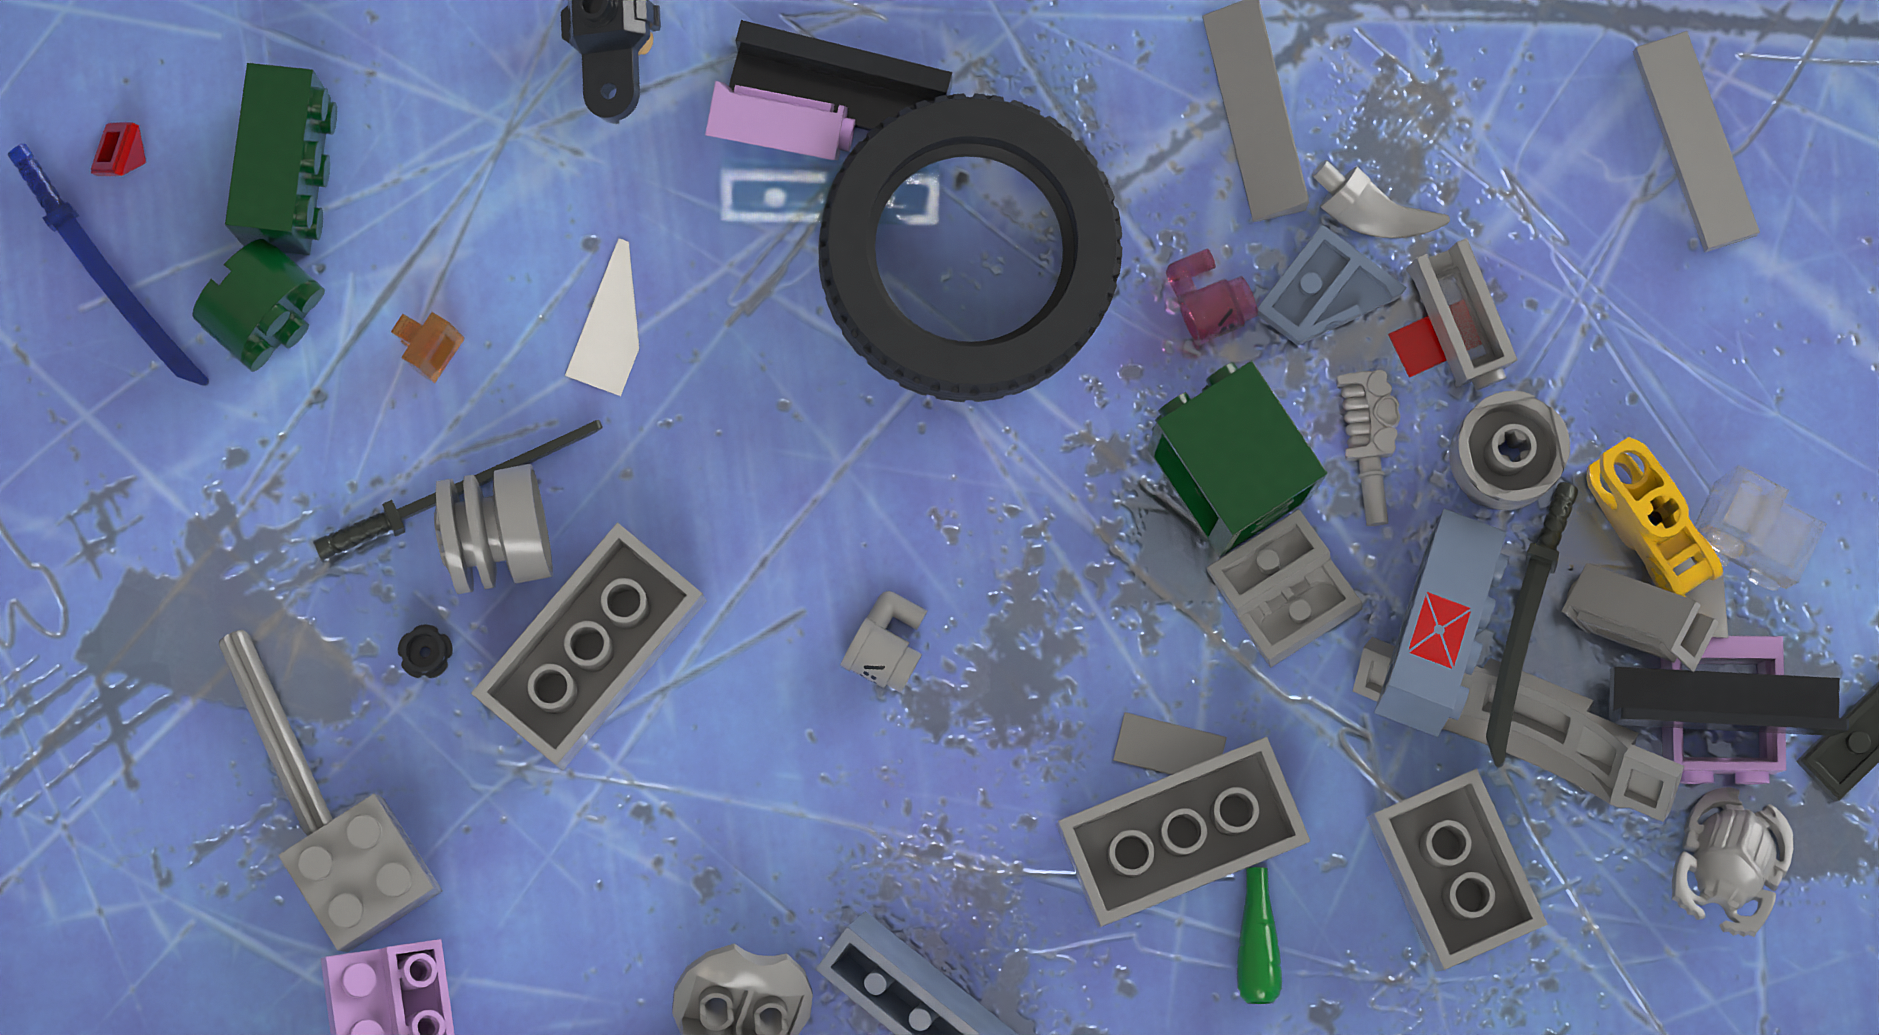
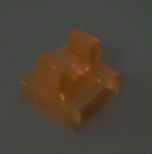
M431 312L423 325L402 314L391 330V333L401 339L400 342L408 347L401 358L417 373L433 383H436L465 339L450 322Z

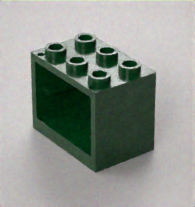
M1252 360L1239 369L1234 362L1223 366L1205 380L1208 385L1201 390L1202 393L1191 399L1187 392H1184L1158 410L1160 416L1155 419L1156 425L1151 429L1153 433L1147 447L1148 452L1219 558L1311 499L1328 474Z

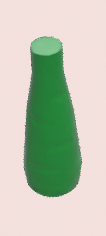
M1251 867L1246 869V898L1237 958V989L1242 999L1248 1004H1271L1280 996L1282 989L1280 950L1269 896L1268 868Z

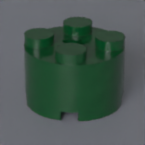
M265 239L254 240L232 255L223 264L231 272L220 285L210 279L200 293L192 312L194 320L201 325V328L251 372L260 369L271 357L273 351L281 344L288 349L301 340L309 328V324L304 320L305 316L318 304L325 293V289L278 247Z

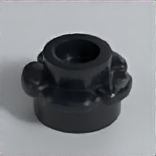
M427 624L416 626L413 631L406 633L398 645V655L403 660L401 666L407 674L414 678H421L422 676L435 678L440 676L448 668L447 660L453 654V646L449 637L445 634H440L435 626ZM428 647L431 652L428 657L421 656L420 651L422 648Z

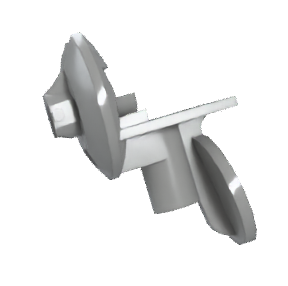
M731 944L706 952L685 968L674 986L672 1014L679 1028L680 1035H799L810 1018L813 992L805 970L787 953L775 956L756 955L743 950L736 944Z

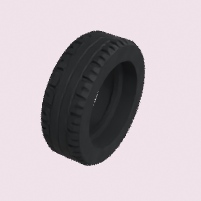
M962 93L935 97L934 101L931 102L924 100L898 111V115L894 117L889 116L867 133L863 141H859L843 162L842 168L836 174L826 199L819 233L818 263L822 289H824L825 299L836 325H839L842 335L859 356H863L867 360V364L874 370L878 371L885 378L898 382L899 386L924 396L928 394L935 396L936 399L945 401L965 402V400H973L974 402L1001 399L1010 394L1015 395L1038 385L1041 381L1050 378L1061 370L1083 348L1101 323L1117 287L1116 283L1120 275L1123 249L1120 241L1122 238V227L1119 210L1113 202L1115 196L1103 171H1099L1097 168L1098 162L1087 150V147L1080 140L1075 141L1071 137L1072 132L1068 128L1062 126L1051 116L1044 117L1040 115V110L1016 100L1006 102L1001 96L974 93L973 97H966ZM955 157L991 159L1012 167L1025 175L1038 187L1050 203L1057 218L1062 237L1061 270L1057 284L1046 304L1030 321L1006 335L984 341L970 342L946 339L934 335L913 323L897 308L889 297L879 275L876 262L875 243L877 227L881 214L893 193L904 181L920 169L938 161Z

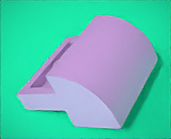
M441 939L321 958L331 1035H455Z

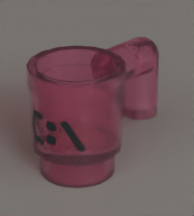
M1208 248L1172 262L1166 269V277L1178 298L1179 308L1185 325L1198 346L1244 327L1245 321L1258 316L1254 296L1248 283L1242 276L1230 281L1221 279L1202 288H1196L1192 278L1216 268L1215 261Z

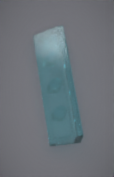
M723 158L721 167V221L821 223L830 187L836 174L842 168L844 160ZM933 163L920 169L904 181L887 202L878 224L938 226L939 163Z

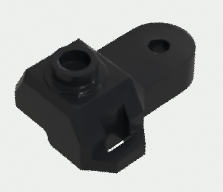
M568 0V5L561 11L562 39L582 55L584 102L593 114L606 122L619 124V120L628 117L639 102L638 52L649 40L650 30L660 31L659 5H654L649 0ZM616 88L615 96L609 99L611 90Z

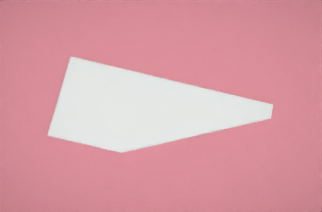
M618 238L565 376L621 396L639 351V339L629 242Z

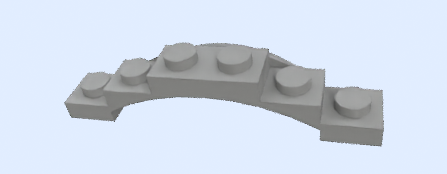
M1371 637L1363 647L1353 692L1378 701L1395 646ZM1490 658L1483 668L1476 666L1472 675L1464 673L1461 686L1469 688L1465 706L1458 720L1448 718L1443 727L1444 730L1488 745L1486 733L1501 665L1500 661ZM1522 671L1506 753L1564 778L1615 807L1631 808L1664 822L1671 811L1685 766L1635 746L1639 733L1590 713L1594 700Z

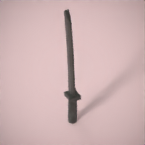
M595 420L480 472L475 477L480 486L493 480L494 470L530 464L596 433L603 428L600 420ZM464 480L455 484L458 496L464 494ZM436 492L396 509L393 500L382 504L384 512L381 514L377 513L366 518V520L363 519L351 526L338 530V532L336 531L328 536L314 540L313 544L320 560L323 561L345 551V549H351L358 546V544L360 545V543L372 540L376 536L379 537L386 534L390 530L393 531L395 537L405 533L402 521L436 506Z
M1558 483L1553 496L1554 500L1551 501L1548 509L1549 513L1548 515L1546 514L1543 523L1544 527L1543 529L1541 528L1538 543L1530 542L1527 550L1525 565H1528L1513 613L1486 733V741L1496 767H1502L1505 762L1514 706L1534 622L1549 573H1555L1560 553L1556 548L1557 545L1559 546L1562 531L1564 532L1568 522L1566 520L1571 514L1572 505L1575 503L1579 492L1577 487L1570 483Z

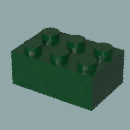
M247 63L225 226L243 246L257 239H265L278 247L283 253L310 255L312 240H319L321 237L323 210L317 207L319 187H327L329 181L330 157L324 154L326 134L333 135L335 132L337 104L336 102H331L328 89L324 88L313 69Z

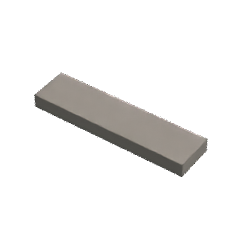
M1685 31L1636 47L1633 55L1704 252L1706 253L1756 237L1760 231L1688 32Z

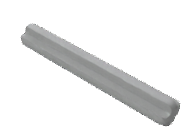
M244 630L234 631L219 640V647L303 832L309 836L332 821V816L249 634Z

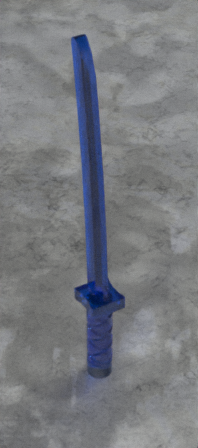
M24 143L13 148L7 155L13 165L18 168V172L23 180L28 183L27 186L36 196L35 198L40 206L45 209L46 216L42 218L47 226L54 232L58 231L98 286L175 376L201 386H207L209 379L169 337L99 251L76 218L79 217V214L68 201L65 203L63 199H60L59 193L51 185L50 179L42 171L38 161L34 159V155L27 144Z

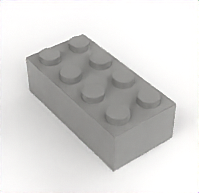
M617 522L471 694L561 770H564L707 601L702 592Z
M1268 737L1061 819L1056 824L1098 928L1310 842Z

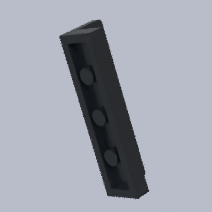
M741 20L735 40L738 53L729 87L733 91L735 85L835 104L834 113L838 112L839 105L849 107L847 118L855 119V127L871 131L889 116L894 117L898 115V111L924 100L931 102L934 101L935 97L950 95L953 72Z
M1613 667L1610 669L1609 721L1618 725L1835 736L1849 731V719L1839 718L1840 678L1712 671L1692 672L1691 670Z

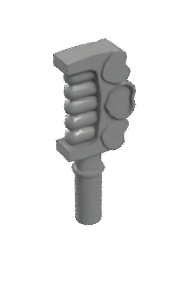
M1383 370L1340 375L1336 378L1337 389L1342 388L1341 395L1346 398L1342 406L1347 411L1344 414V420L1349 425L1346 426L1345 431L1350 436L1347 440L1349 448L1345 450L1346 461H1359L1360 474L1358 477L1361 479L1366 526L1388 524L1383 483L1385 473L1382 471L1380 458L1391 457L1395 452V440L1398 435L1395 428L1400 421L1399 402L1394 396L1390 395L1392 386L1387 382V374Z

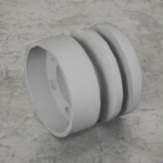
M532 464L494 470L493 496L485 498L475 475L464 476L465 501L460 502L453 479L436 481V509L434 512L436 538L442 563L446 566L457 594L473 592V566H477L484 588H494L497 577L496 562L506 561L515 584L553 577L546 518Z

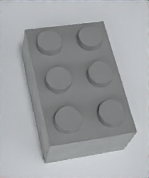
M1477 768L1366 817L1435 971L1451 968L1548 925Z

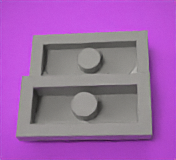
M1299 509L1207 567V571L1270 668L1363 609L1362 601L1331 560L1329 549Z

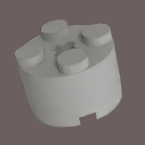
M1503 391L1483 399L1461 421L1451 440L1449 460L1457 484L1473 503L1496 510L1523 508L1537 501L1558 481L1569 459L1570 439L1562 417L1552 407L1535 398L1536 396L1523 391ZM1505 440L1509 448H1518L1520 452L1512 462L1507 455H1501L1498 450Z

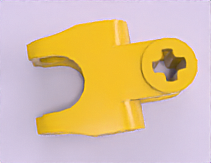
M1627 437L1602 453L1600 459L1587 467L1586 478L1588 487L1621 541L1628 548L1638 553L1651 579L1658 588L1686 597V593L1706 580H1716L1723 575V567L1717 554L1689 518V508L1685 498L1645 444ZM1626 453H1633L1642 460L1644 473L1633 458ZM1614 465L1622 467L1631 478V484L1621 482L1616 475ZM1600 473L1604 478L1605 482L1607 483L1608 487L1610 488L1612 494L1607 492L1602 487L1600 482ZM1652 515L1658 525L1654 526L1648 517ZM1691 557L1695 565L1677 576L1673 568Z

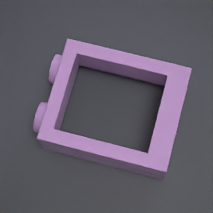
M1783 636L1712 637L1698 664H1757V674L1784 675ZM1661 658V669L1682 670L1683 663L1678 658L1675 663ZM1662 727L1663 757L1685 766L1680 780L1681 784L1714 783V774H1735V784H1769V774L1786 771V734L1759 732V758L1684 757L1683 728Z

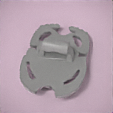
M1730 787L1717 788L1702 796L1692 808L1685 823V836L1682 848L1685 851L1694 852V855L1692 856L1683 851L1676 859L1672 876V900L1678 902L1679 907L1685 909L1688 915H1694L1696 920L1705 918L1704 910L1697 905L1703 906L1709 903H1717L1724 909L1727 917L1733 921L1726 920L1719 925L1723 932H1730L1733 936L1739 934L1743 937L1746 935L1754 937L1764 925L1774 906L1776 893L1772 891H1776L1790 866L1794 849L1793 832L1787 819L1773 805L1769 804L1767 807H1764L1763 811L1753 813L1750 809L1744 810L1742 802L1738 798L1740 793L1738 789ZM1719 806L1723 808V811L1713 814L1702 825L1698 824L1697 821L1710 809ZM1769 829L1773 831L1775 837L1777 838L1778 847L1780 851V861L1776 859V846L1773 838L1770 835ZM1688 871L1695 874L1700 891L1699 896L1694 894L1688 886ZM1764 885L1767 886V887H1768L1769 889H1771L1772 891L1764 890V889H1763ZM1751 900L1758 902L1757 910L1753 915L1740 916L1737 914V909L1742 908L1745 903Z

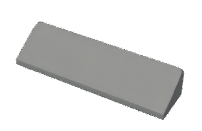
M1242 0L1203 15L1202 19L1252 221L1258 222L1306 211L1309 198L1259 0Z

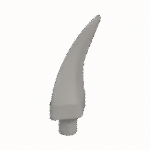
M1325 160L1312 173V177L1328 191L1320 207L1333 219L1358 233L1380 238H1407L1434 231L1450 222V217L1446 214L1404 207L1394 203L1370 181L1371 179L1358 166L1343 176L1328 160Z

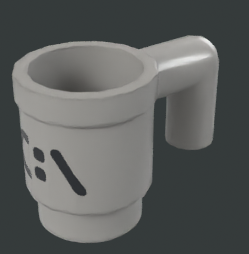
M883 592L859 628L840 666L848 671L851 670L882 688H885L887 685L901 693L922 654L908 646L910 642L886 630L892 617L917 630L927 610L894 592Z

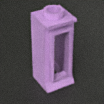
M715 81L705 135L830 160H839L840 150L850 151L855 129V119L847 118L849 107L839 105L838 112L834 113L835 104L735 85L733 91L726 83Z

